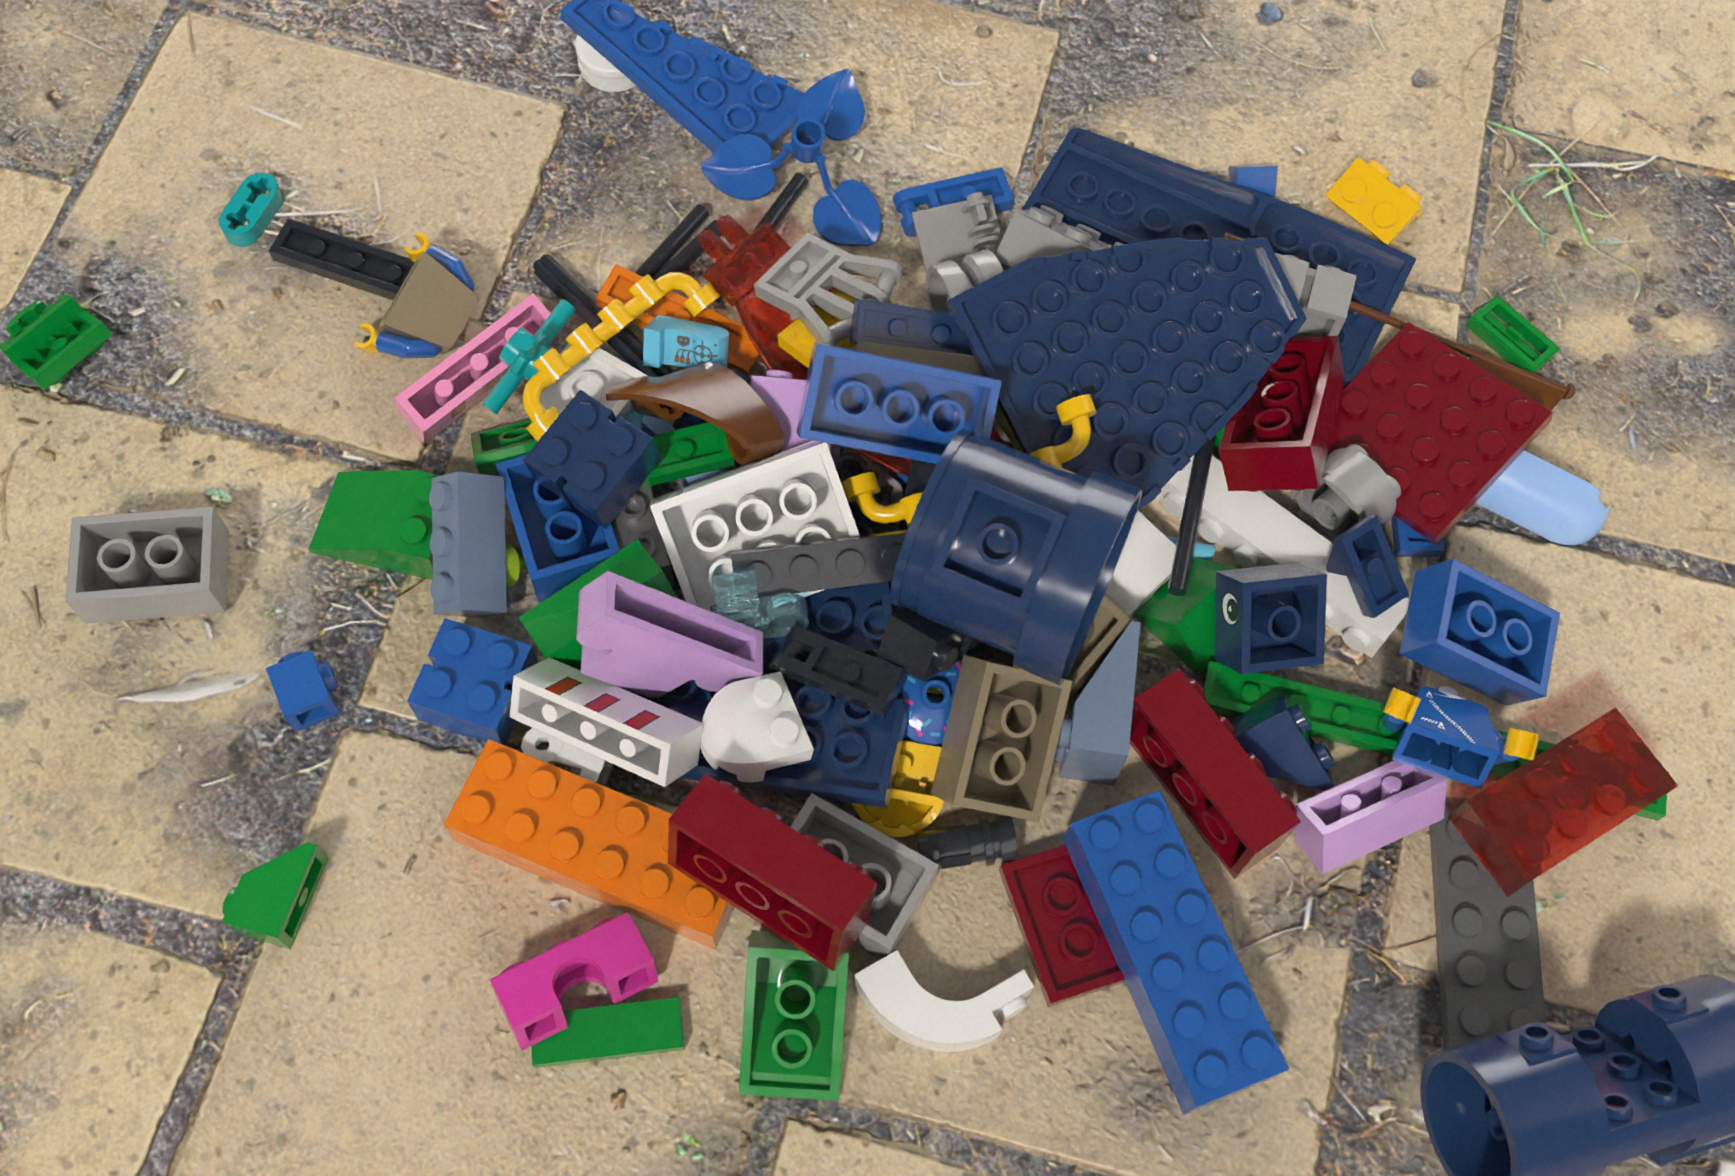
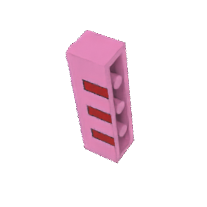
M534 293L397 395L394 398L396 412L425 444L490 394L510 368L499 360V356L513 334L523 327L535 335L551 313ZM560 332L551 342L549 347H552L555 343L559 341Z

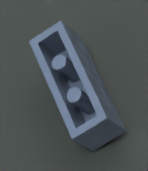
M456 471L432 478L429 502L432 508L430 550L433 554V580L430 591L433 599L434 615L481 618L507 613L504 477Z

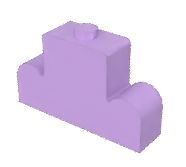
M609 571L579 591L577 641L582 645L581 674L649 698H659L689 680H695L697 686L704 690L718 692L730 683L758 677L763 674V632Z

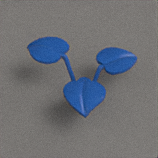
M850 69L840 70L824 77L803 94L798 103V121L792 128L791 142L784 143L783 150L776 159L771 160L772 151L766 141L756 135L739 134L724 141L701 164L703 174L716 189L729 197L752 201L763 198L773 191L776 185V177L772 169L779 167L789 154H793L802 163L815 162L818 165L824 189L828 196L820 198L813 209V223L817 232L830 243L841 246H871L877 242L879 237L881 215L873 193L868 187L856 180H846L834 190L830 183L825 165V157L823 156L825 135L831 140L843 141L856 135L864 122L865 109L863 100L855 85Z

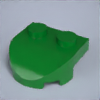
M60 294L58 296L59 302L48 306L38 300L24 308L6 325V330L10 334L8 341L0 343L1 351L18 370L44 391L51 385L58 384L64 380L70 369L85 357H89L99 351L103 342L113 335L102 321L83 310L70 295Z

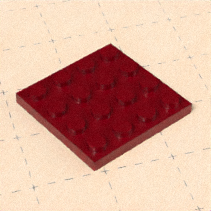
M1408 322L1342 390L1327 455L1334 450L1347 448L1351 444L1361 446L1367 452L1369 458L1376 462L1386 475L1393 477L1399 483L1401 495L1396 499V510L1393 516L1436 545L1552 420L1553 412Z

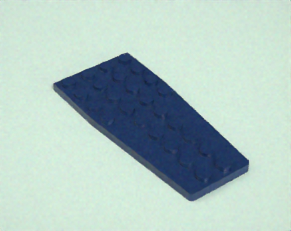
M1078 127L1069 130L1022 209L1028 210L1031 207L1040 209L1041 205L1050 207L1064 215L1062 222L1077 227L1078 223L1086 225L1101 234L1098 240L1114 246L1115 242L1129 244L1164 238L1209 240L1211 238H1222L1225 232L1243 239L1267 238L1274 253L1292 255L1300 260L1310 262L1309 268L1317 269L1318 265L1331 266L1343 272L1357 275L1351 301L1386 315H1390L1417 259L1301 207ZM1350 309L1338 334L1345 373L1343 389L1364 368L1385 325L1383 322Z

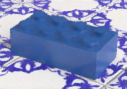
M814 342L796 433L800 438L937 464L951 440L961 429H967L974 432L977 437L987 441L990 440L1002 381L992 377Z

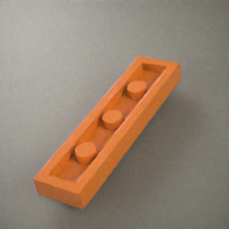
M615 264L596 296V306L603 309L616 298L624 305L633 298L628 290L643 277ZM673 291L668 292L657 303L631 322L645 328L658 315L722 327L729 332L727 368L736 369L750 377L768 342L767 336L708 308H705L701 313L693 317L683 304L688 298Z

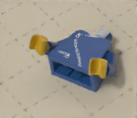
M1423 686L1420 687L1416 696L1393 687L1381 718L1384 728L1392 733L1401 731L1392 753V760L1479 789L1482 788L1493 765L1511 762L1519 757L1533 761L1540 737L1536 733L1509 727L1507 737L1503 738L1492 725L1488 709L1484 705L1459 697L1455 689L1446 686L1438 687L1437 689Z

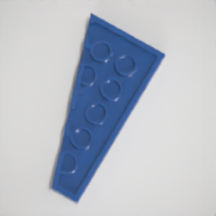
M572 0L561 9L560 19L713 153L724 141L739 134L756 135L766 141L772 149L792 130L794 124L798 121L797 107L804 93L788 86V80L775 74L773 78L752 69L750 62L693 35L691 39H688L672 31V25L659 19L656 23L636 14L632 6L619 0Z

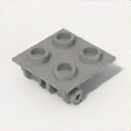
M982 192L968 195L966 201L911 213L926 274L930 266L949 260L954 261L961 267L962 260L966 255L987 249L993 252L994 255L996 254L1002 241V235L992 195L983 197ZM1000 262L1004 271L1010 268Z

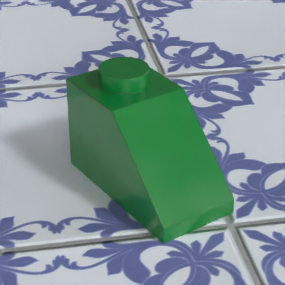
M307 842L242 874L237 887L231 888L225 897L222 908L224 917L221 922L237 934L291 949L328 861L327 855L318 845Z

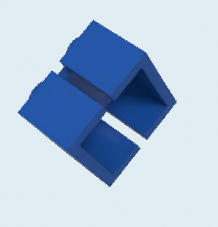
M444 618L428 653L433 666L424 663L407 702L418 721L484 742L490 739L506 746L516 723L515 719L510 718L512 691L506 688L509 683L512 690L514 675L538 663L534 649L530 644Z

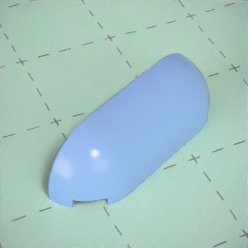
M1525 450L1476 502V504L1535 534L1562 545H1578L1591 540L1603 528L1610 513V508H1605L1598 499L1601 491L1595 486Z

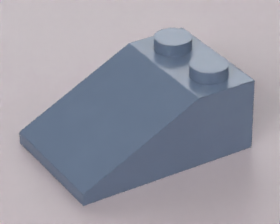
M1131 621L1075 701L1070 717H1064L1054 761L1060 762L1059 778L1107 785L1115 784L1129 755L1141 622Z

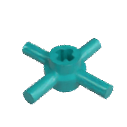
M562 299L535 335L523 327L513 334L499 356V360L510 368L482 403L485 408L497 415L522 380L526 378L529 381L538 372L533 363L551 349L549 345L576 311L573 305Z

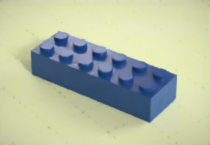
M1160 790L1072 822L1062 840L1068 849L1069 856L1117 965L1124 975L1125 983L1183 1115L1273 1079L1289 1070Z

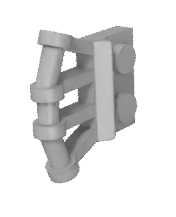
M807 232L754 284L756 297L790 314L792 321L800 319L814 336L816 342L836 346L837 342L850 336L854 304L829 292V290L834 287L856 299L891 304L889 298L893 287L901 281L903 268L892 260L850 254ZM853 275L877 278L878 281L876 286H873ZM816 306L842 321L828 327L812 307Z

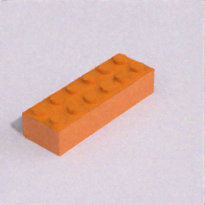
M490 739L487 740L444 823L453 840L623 912H628L635 917L715 950L734 909V906L668 864V833L671 813Z

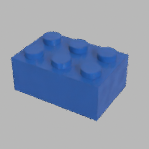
M522 455L495 464L499 476L504 477L505 497L530 579L540 603L620 550L611 523L606 529L574 508L570 500L564 501L535 481L523 462L526 455Z
M1450 559L1415 572L1399 654L1506 706L1543 698L1547 695L1560 612L1455 559Z

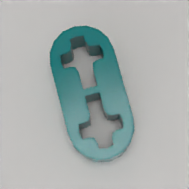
M255 173L248 176L221 212L219 226L227 241L233 246L245 247L255 243L281 207L283 194L273 176L267 173ZM247 221L248 225L246 227L243 226V224ZM235 224L238 225V227L234 230L233 226Z

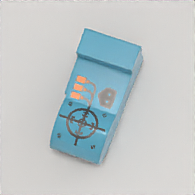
M658 315L644 328L643 365L660 368L663 364L689 368L706 362H714L727 368L729 332L722 327Z

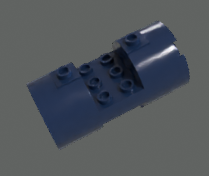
M1704 974L1668 985H1659L1651 990L1613 1000L1600 1010L1593 1027H1579L1573 1033L1560 1036L1543 1022L1523 1025L1521 1028L1434 1053L1428 1058L1422 1071L1420 1084L1421 1105L1429 1138L1447 1175L1602 1176L1607 1166L1645 1154L1657 1164L1663 1165L1734 1142L1735 984L1719 976Z

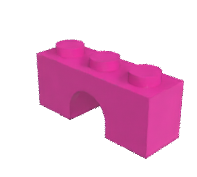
M628 912L616 918H606L598 922L592 930L571 940L559 941L553 944L545 953L526 962L514 963L506 967L500 975L490 979L498 1003L521 1051L568 1028L560 1002L564 993L571 986L585 981L598 983L606 989L613 1004L659 982L654 958Z

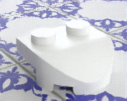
M781 671L736 681L724 686L711 699L703 716L702 723L704 725L700 747L705 759L715 770L720 766L724 770L736 774L738 781L760 782L763 781L767 770L808 761L812 758L813 746Z

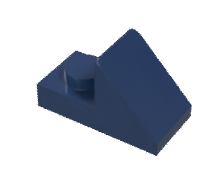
M1377 515L1368 516L1335 538L1326 570L1329 573L1347 576L1363 616L1375 618L1409 596Z

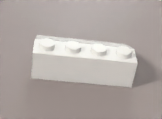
M815 440L653 498L650 503L651 511L686 602L736 622L823 590L737 601L731 552L860 536L826 442Z

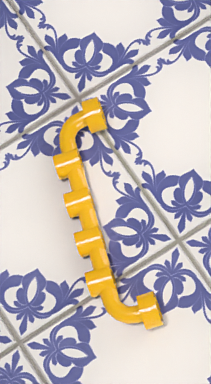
M670 272L655 281L647 274L628 290L633 296L631 300L623 305L616 298L597 314L602 322L595 328L591 329L585 322L566 338V341L571 345L561 354L554 347L533 363L538 372L525 384L522 395L524 410L532 421L526 428L528 432L538 442L561 414L555 406L546 410L542 405L541 394L547 387L559 380L570 369L587 358L603 343L624 329L671 290L678 289L687 294L689 299L683 304L693 317L697 316L721 296L713 285L709 282L702 287L692 276L682 272Z
M1090 394L1071 398L1056 406L1061 424L1063 426L1072 424L1073 432L1071 438L1063 444L1039 449L1031 453V456L1062 468L1061 463L1070 461L1082 453L1088 445L1091 435L1089 418L1097 413ZM875 472L859 474L841 483L848 502L856 501L865 516L872 521L883 524L905 519L909 527L923 492L916 493L901 499L897 503L885 506L876 502L873 497L874 494L880 491Z

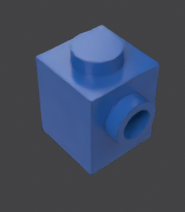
M312 650L304 653L295 652L282 657L277 664L266 668L283 716L295 732L341 714L332 690L339 687L334 671L329 662L321 664Z

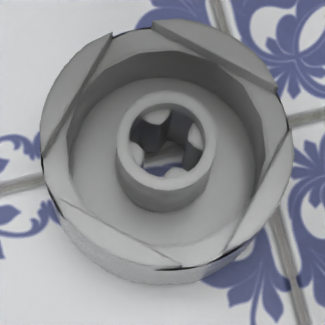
M1351 444L1347 448L1334 450L1327 455L1319 489L1291 490L1290 495L1291 501L1297 498L1300 508L1295 513L1296 517L1334 544L1337 536L1370 515H1377L1381 526L1389 521L1395 513L1396 499L1401 495V488L1393 477L1386 475L1382 468L1369 458L1367 452L1361 446Z

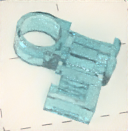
M755 570L712 576L715 604L710 606L711 612L763 632L764 639L785 637L791 626H799L804 629L808 627L809 617L804 597L793 593H781L760 597L759 600L752 599L758 598Z

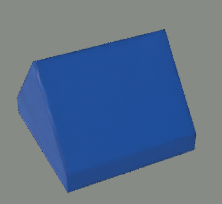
M1270 164L1229 166L1228 171L1231 183L1275 198L1278 166Z

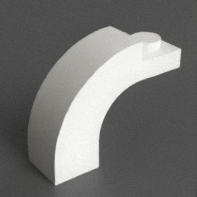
M898 950L854 974L853 982L855 989L869 1012L889 1032L912 1045L943 1052L974 1049L998 1039L1002 1028L995 1016L1000 1014L1003 1021L1020 1013L1028 1007L1025 999L1030 996L1034 988L1025 970H1022L975 998L963 1001L941 999L930 994L917 983Z

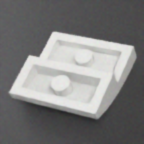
M1138 510L1105 592L1132 616L1153 596L1159 587L1170 579L1176 545Z

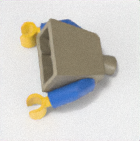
M416 233L417 241L423 246L418 250H411L408 246L404 247L414 264L378 326L383 332L378 331L368 323H362L359 328L371 333V337L366 343L354 341V345L364 352L371 354L379 351L400 358H434L440 352L446 353L450 351L457 339L468 343L484 331L488 326L471 317L480 298L474 293L475 284L462 260L437 245H431L424 233Z

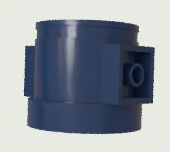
M961 429L942 454L916 507L895 566L890 590L891 604L900 608H909L916 611L921 617L1014 656V667L1060 686L1067 677L1083 645L1113 576L1136 516L1142 496V489L1098 471H1094L1088 479L994 440L987 441L977 437L974 432L967 429Z

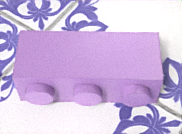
M1392 761L1296 804L1297 817L1301 823L1296 827L1295 843L1322 874L1327 873L1443 820L1447 779L1413 766Z

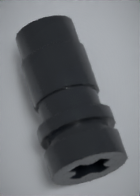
M996 815L994 816V821H989L988 817L979 818V823L965 825L963 823L917 832L919 854L939 865L938 868L941 869L967 866L985 861L986 866L994 865L995 859H1000L1001 863L1018 860L1016 834L1013 819L1010 816Z

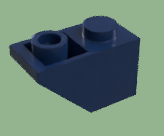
M1284 692L1234 718L1236 738L1247 754L1251 753L1260 760L1266 770V776L1322 790L1334 787L1331 768L1335 767L1336 763L1332 754L1323 741L1314 742L1308 730L1312 729V724L1306 712L1299 703L1292 706Z

